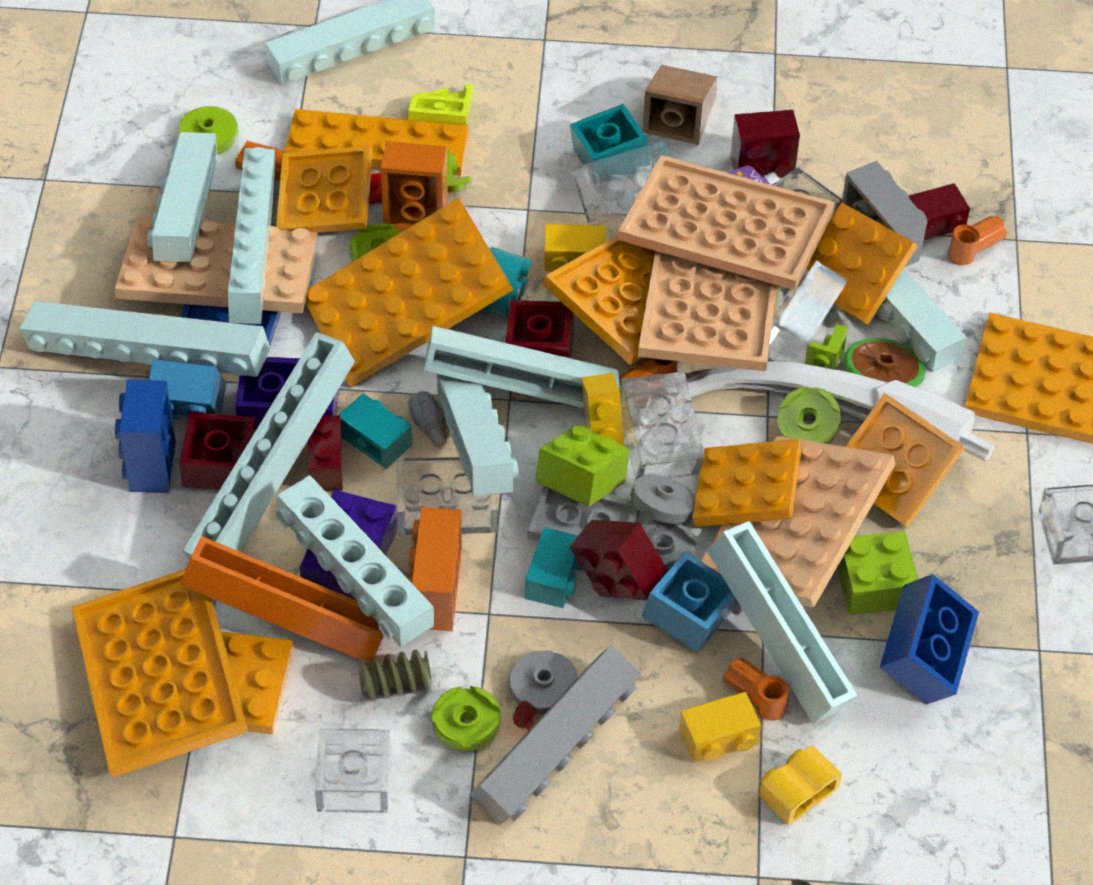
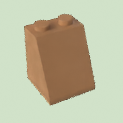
M661 64L645 90L643 133L699 145L716 98L718 76Z

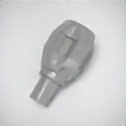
M427 391L414 394L408 401L410 415L414 423L431 436L436 447L444 445L447 440L441 430L443 427L442 415L437 400Z

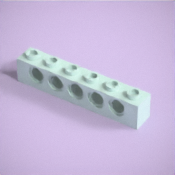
M310 475L277 495L278 510L276 514L281 524L286 528L290 527L296 533L301 546L306 550L310 549L316 555L320 566L325 571L330 570L337 578L340 588L345 593H351L354 596L361 611L366 616L371 615L378 622V626L386 638H392L402 647L434 626V606Z

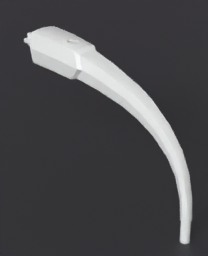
M781 361L767 362L766 371L720 367L704 371L685 380L657 400L624 438V446L631 451L643 435L665 413L686 399L709 391L746 388L789 394L800 387H817L831 394L842 412L861 420L866 419L882 395L886 393L965 447L963 451L983 461H988L995 448V445L971 434L975 412L936 394L897 380L884 382L850 372Z

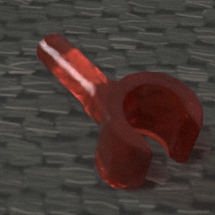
M522 701L515 709L513 715L514 724L519 728H526L529 731L535 724L532 719L537 714L536 709L529 702Z

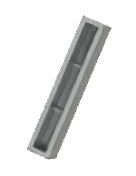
M610 645L597 656L469 795L499 825L508 818L515 821L529 807L525 800L532 793L537 797L551 783L547 776L554 769L559 773L572 760L573 757L569 752L575 746L581 749L593 737L594 733L590 729L597 722L603 725L614 714L616 710L611 706L618 699L624 702L637 687L632 683L641 673Z

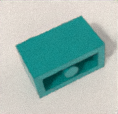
M364 393L339 414L341 418L342 439L385 469L412 446L411 426L407 420L401 416L397 417L387 410L380 401L373 400Z
M544 527L525 579V599L564 608L567 597L574 596L578 578L574 576L577 570L582 571L583 569L577 564V559L569 546L578 535Z

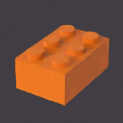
M386 141L381 164L383 223L394 225L395 229L401 232V230L408 229L448 204L447 146Z
M421 507L420 520L413 521L412 540H414V546L410 547L409 568L411 570L410 575H407L406 578L434 606V626L429 630L453 631L462 555V510Z

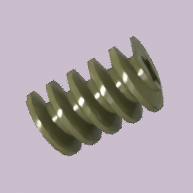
M417 649L413 650L410 660H408L404 652H399L396 663L390 654H386L383 665L380 664L376 656L371 657L369 667H367L362 658L357 660L362 695L367 692L372 701L376 700L377 690H381L385 699H389L391 688H395L399 697H401L407 685L412 694H417L419 683H422L426 692H430L431 672L426 650L424 658L421 657Z

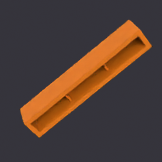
M201 536L190 557L181 586L356 659L362 658L368 664H370L371 657L376 656L384 635L378 626V622L371 615L366 616L361 611L357 600Z

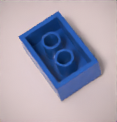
M127 380L125 393H120L119 412L122 413L121 419H116L115 438L120 439L118 455L119 459H123L122 477L123 479H128L130 492L169 493L176 437L167 381Z
M934 574L905 584L880 668L926 704L956 695L979 611Z

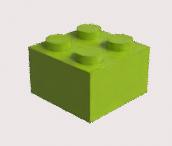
M576 424L540 448L535 482L590 507L625 483L630 449L619 444L614 439L603 437L591 431L586 426Z
M905 531L854 536L837 566L849 615L897 610L903 586L918 580Z

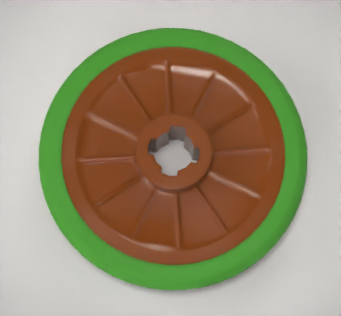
M882 338L860 340L852 344L844 356V364L848 372L880 381L890 382L897 380L918 387L925 377L924 363L915 356L914 351L893 340Z

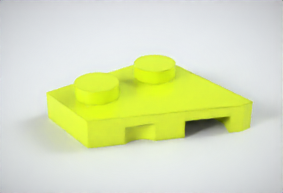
M465 84L464 91L449 93L448 88H443L433 92L412 94L408 119L467 125L474 84Z

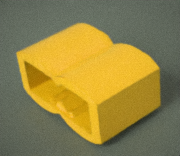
M813 745L804 750L797 749L789 756L786 765L778 769L773 767L763 775L760 781L759 797L789 825L801 818L814 805L819 804L839 787L842 773Z

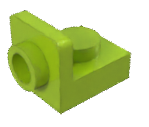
M447 150L448 192L464 190L465 183H471L472 178L471 176L454 178L453 173L457 172V163L455 156L450 155L449 150Z
M836 324L832 335L827 334L825 336L823 345L810 341L806 349L805 364L836 370L846 348L848 327Z

